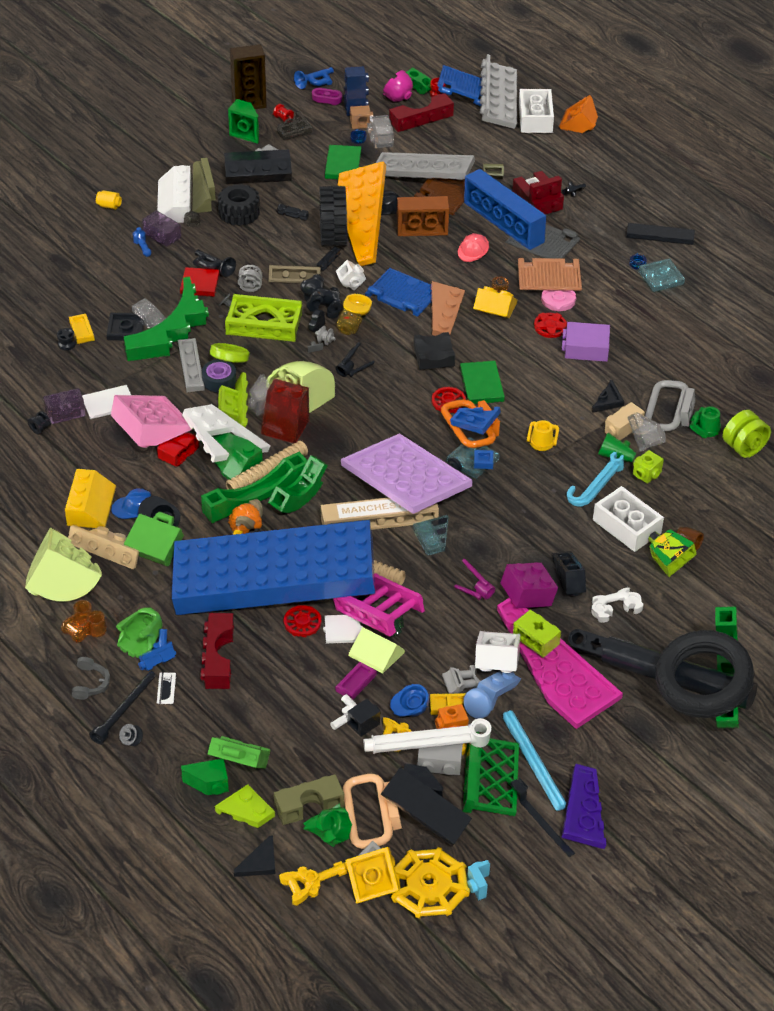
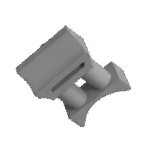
M470 665L469 670L459 671V669L450 668L446 673H442L449 694H459L464 688H477L480 680L475 675L477 672L475 665Z

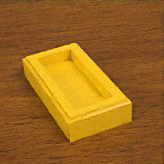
M86 314L69 317L77 344L95 340Z

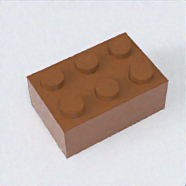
M448 196L397 197L398 236L448 235Z

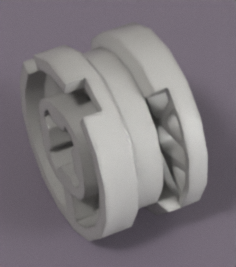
M245 265L240 268L238 274L240 288L247 292H254L260 289L262 285L261 269L255 265Z

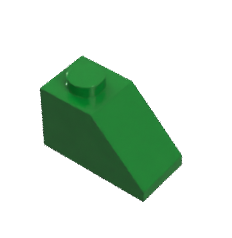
M224 759L181 766L183 783L206 795H218L229 792Z

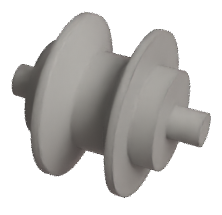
M323 326L315 332L318 343L324 341L325 345H329L333 340L335 341L332 328L327 331L326 326Z

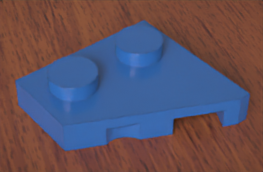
M483 407L472 409L459 408L450 421L453 426L483 435L501 411L500 407H494V410L483 411Z

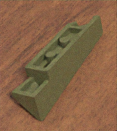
M201 158L200 161H196L193 164V213L212 211L211 201L216 200L215 186L208 158Z

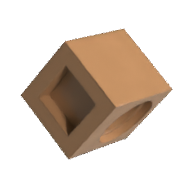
M369 105L350 107L352 129L371 128L373 112H370Z

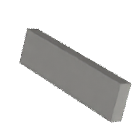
M196 339L178 340L186 391L205 390Z

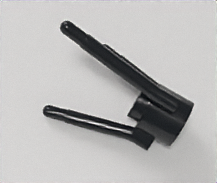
M360 342L355 347H352L345 358L336 366V371L340 376L346 377L349 375L352 377L355 373L375 363L371 361L353 369L354 363L350 358L361 345Z

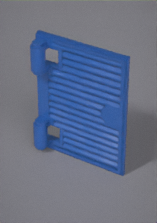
M443 65L437 85L439 87L438 91L447 95H452V92L474 99L473 103L475 105H482L480 104V99H478L479 96H482L480 95L482 78ZM445 83L450 85V89L443 87V84Z
M391 268L372 286H369L365 292L367 296L377 295V300L405 312L407 309L413 310V315L419 316L432 302L431 284Z

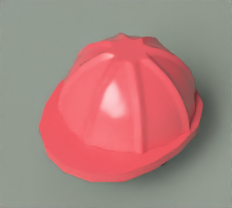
M472 233L466 236L459 246L458 256L464 262H473L481 259L489 252V242L483 235Z

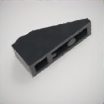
M571 551L552 553L559 580L565 593L570 596H577L580 593L586 592L585 569Z

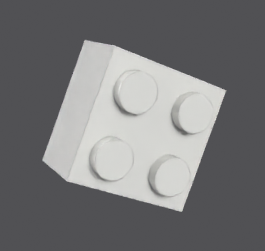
M480 631L476 643L475 668H480L482 671L500 670L504 673L517 671L520 634Z

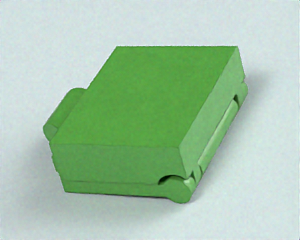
M158 512L153 518L139 514L124 545L139 550L138 556L168 567L174 556V541H181L184 534L180 528L173 526V516Z
M221 736V738L212 737L208 750V755L255 768H266L270 749L246 744Z

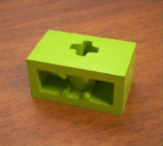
M529 610L514 622L513 634H520V641L544 658L560 644L561 631L555 625L543 619L541 615Z

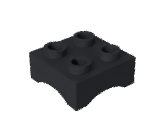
M443 332L431 337L414 335V350L420 370L455 366V352L451 345L449 332Z

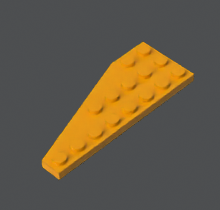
M384 161L339 173L338 186H345L347 231L360 266L376 263L386 164Z

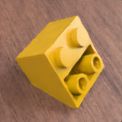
M484 286V289L478 288L473 309L510 318L518 300L510 292L501 290L500 293H497V290Z

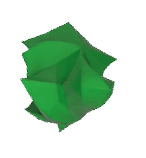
M340 803L331 809L322 810L320 814L303 823L305 825L304 830L316 834L322 841L332 847L348 840L352 827L349 813L345 808L340 807Z

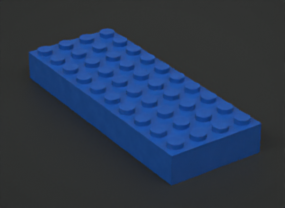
M370 520L174 541L172 601L176 615L375 594L373 536Z

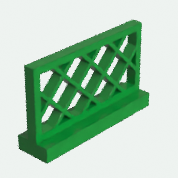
M490 738L487 745L493 750L488 754L482 748L467 743L463 812L471 813L472 809L515 816L517 812V791L512 787V789L506 792L500 784L507 781L510 785V782L518 780L519 743ZM504 748L513 750V755L507 757L502 750ZM496 753L503 759L498 764L491 758ZM485 760L492 766L487 771L480 765ZM505 764L513 770L509 774L501 768ZM497 771L502 778L496 781L490 775L492 772ZM484 777L491 783L487 788L480 783V780ZM494 788L502 794L496 799L489 792ZM485 795L491 802L485 804L478 801L479 797ZM506 799L511 804V808L503 807L499 802Z

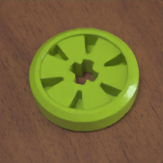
M215 343L210 348L211 356L219 360L235 363H244L249 360L250 352L237 345Z

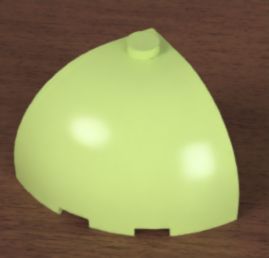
M295 361L273 371L267 379L266 391L304 417L335 397V380L333 374L328 369L318 364L307 361Z
M50 528L31 564L25 588L33 595H40L50 600L71 601L90 592L99 581L102 573L98 564H93L90 561L91 556L83 548L78 550L71 543V539Z

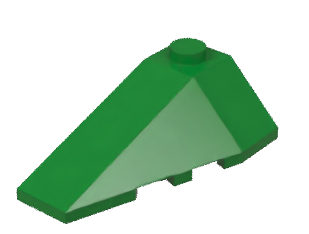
M231 433L212 436L229 453L227 460L214 462L220 468L221 474L228 480L263 461L262 449L247 439Z

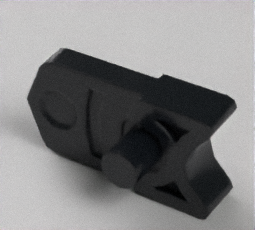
M569 182L568 187L563 189L562 193L563 195L571 193L572 197L576 196L575 191L585 188L586 184L574 186L572 182Z

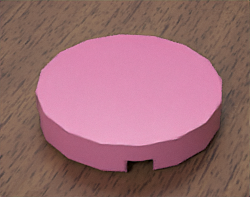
M543 290L541 300L542 304L550 310L566 311L575 305L576 294L573 290Z

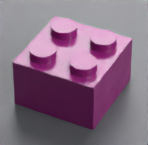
M537 562L507 564L500 582L516 608L552 606L558 590V586L543 564Z

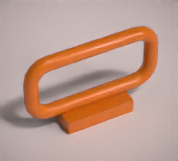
M462 399L445 403L442 406V416L464 446L468 448L488 446L499 436L500 421L496 418L486 431L488 438L476 441L468 440L459 427L451 425L450 419L452 416L448 410L458 407L472 409L476 407L475 404L469 400ZM485 400L478 402V407H483V411L491 410Z

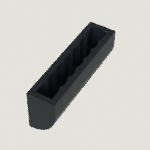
M401 767L381 793L387 800L452 846L472 819Z

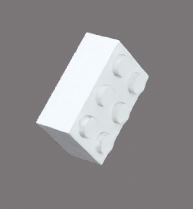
M520 89L519 115L521 133H553L554 113L551 89Z
M622 486L595 504L593 521L634 552L650 542L648 538L651 533L656 531L661 534L664 517Z

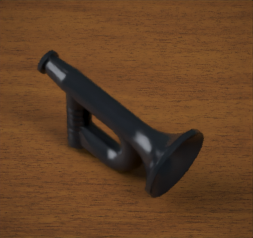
M199 249L195 251V255L199 256L193 260L195 266L200 265L207 269L220 267V273L225 277H229L235 271L236 261L234 258L227 257L224 260H220Z

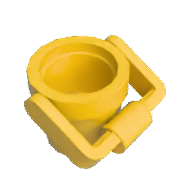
M545 420L531 422L527 442H530V445L535 450L547 451L557 445L559 427ZM553 430H556L555 438L553 437Z

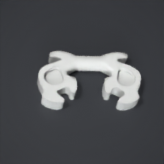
M623 588L617 593L606 596H594L591 613L598 619V622L605 623L609 621V617L613 614L612 606L606 605L607 603L617 600L624 601V610L628 612L629 608L634 609V614L640 613L643 610L644 604L641 602L640 594L629 592L630 588Z

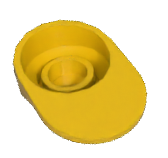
M361 294L348 295L343 303V307L349 313L353 312L352 314L355 316L368 314L372 305L371 299Z

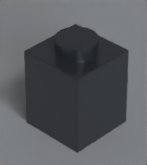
M365 699L347 711V724L362 737L380 725L381 711L376 704H372L368 699Z

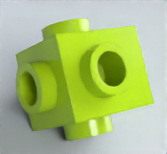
M648 450L642 456H638L635 459L633 475L648 484L653 479L658 478L662 472L664 459Z

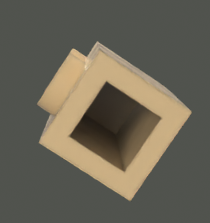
M632 402L625 407H621L619 411L607 417L605 433L609 432L617 439L622 440L643 425L645 411Z

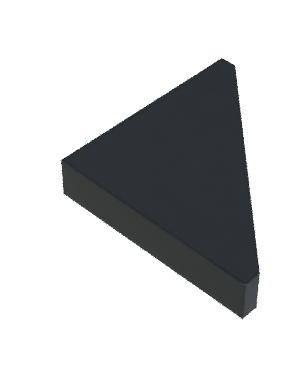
M613 380L609 381L606 389L602 391L597 402L592 406V413L624 406L625 402Z
M273 835L264 840L234 869V877L275 874Z

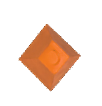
M589 95L567 108L559 125L560 129L579 133L592 130L596 126L595 123L598 118L592 97Z

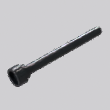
M153 671L148 672L103 725L94 727L89 733L90 738L95 743L101 745L106 741L110 728L155 678Z

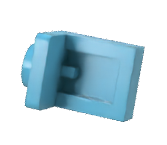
M488 860L475 862L468 867V888L471 893H475L478 900L487 897L488 885L484 877L489 876L490 872Z

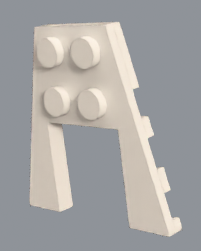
M212 404L187 408L183 411L182 416L191 430L194 429L196 431L198 441L202 440L205 452L210 453L212 456V462L227 460L229 453L212 437L213 435L232 432L236 436L251 441L262 449V453L268 452L270 448L269 444Z

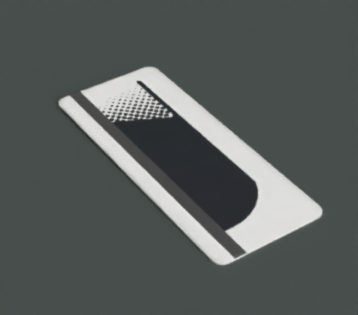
M176 673L159 674L157 704L174 703Z

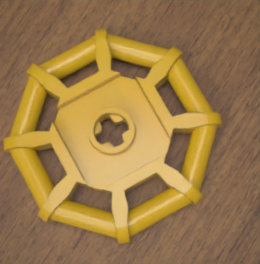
M440 847L431 850H408L407 854L395 866L400 891L392 893L391 899L394 903H399L415 914V917L419 919L422 916H449L454 908L470 894L465 871L467 866L464 862H459L442 851ZM433 858L432 860H429V862L424 863V860H419ZM440 860L449 865L450 867L448 868L447 866L442 864ZM410 863L413 864L408 871L404 870ZM452 875H457L458 883H452ZM399 879L406 880L407 886L400 888ZM433 879V884H426L424 880ZM451 891L454 892V893H456V894L449 900V902H447V899H446L445 897H446ZM408 895H411L412 897L418 900V905H416L406 897ZM439 902L440 906L424 907L425 903L427 905H434Z

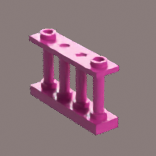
M374 573L375 594H371L363 601L357 600L361 595L333 598L337 611L388 636L396 633L394 621L409 609L413 608L421 613L425 611L423 598L419 593L390 581L377 573ZM384 595L389 597L376 608L370 606ZM396 602L403 604L390 614L384 613L385 610Z

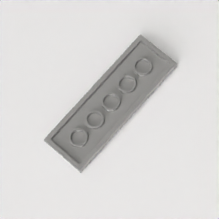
M382 152L376 163L385 162V176L462 180L469 174L475 158L474 155Z

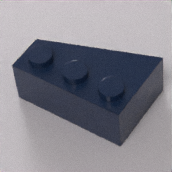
M364 66L345 68V95L343 98L347 116H350V107L368 106L366 96L369 95V90L366 82H369L368 73H365Z

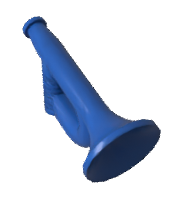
M330 67L310 74L296 71L294 81L299 89L306 88L308 81L315 86L331 85L333 81L328 74L333 73L334 70Z

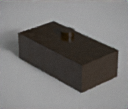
M261 44L230 48L232 102L234 103L236 99L252 103L254 109L267 108L265 54Z

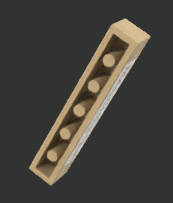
M390 498L321 505L322 525L370 520L371 530L432 523L431 521L438 520L439 514L437 503L413 514Z

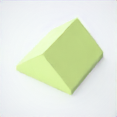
M362 627L349 652V656L384 673L405 653V650L397 644Z

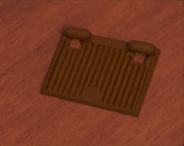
M427 179L420 188V192H417L414 197H426V193L429 194L427 197L448 196L449 214L454 215L464 203L465 179Z

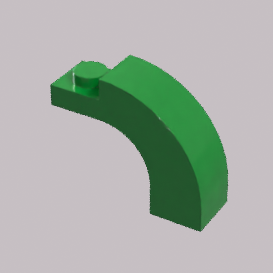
M310 455L300 476L289 486H276L268 503L284 513L300 509L321 488L323 484L321 478L328 465L316 456Z

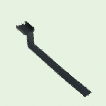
M519 777V780L516 779L510 782V785L518 794H521L520 803L568 857L574 855L575 852L527 801L528 786Z

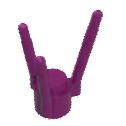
M463 559L462 562L479 579L475 585L476 592L457 584L454 587L474 596L478 600L482 597L485 600L489 599L494 594L496 588L485 580L466 559Z

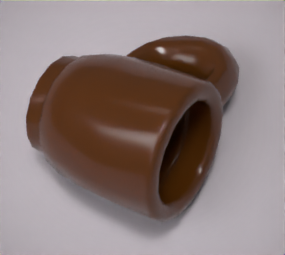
M680 527L676 533L692 541L696 551H698L702 545L704 534L689 527Z

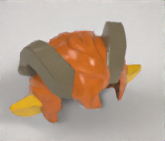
M258 499L251 500L249 503L242 504L232 510L228 523L230 528H232L231 530L234 531L233 535L245 534L250 529L261 528L263 507Z

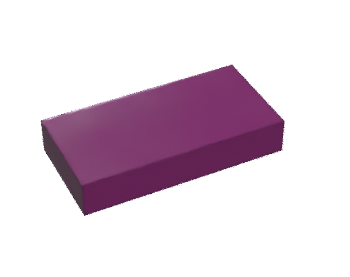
M359 662L336 686V692L343 696L347 694L354 700L377 675V670Z

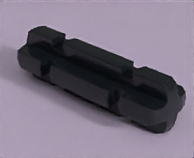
M279 204L277 208L278 214L284 215L285 213L286 216L300 217L301 220L309 218V211L307 210L301 211L299 208L286 207L283 204Z
M333 247L317 263V267H321V271H324L341 254L340 248Z

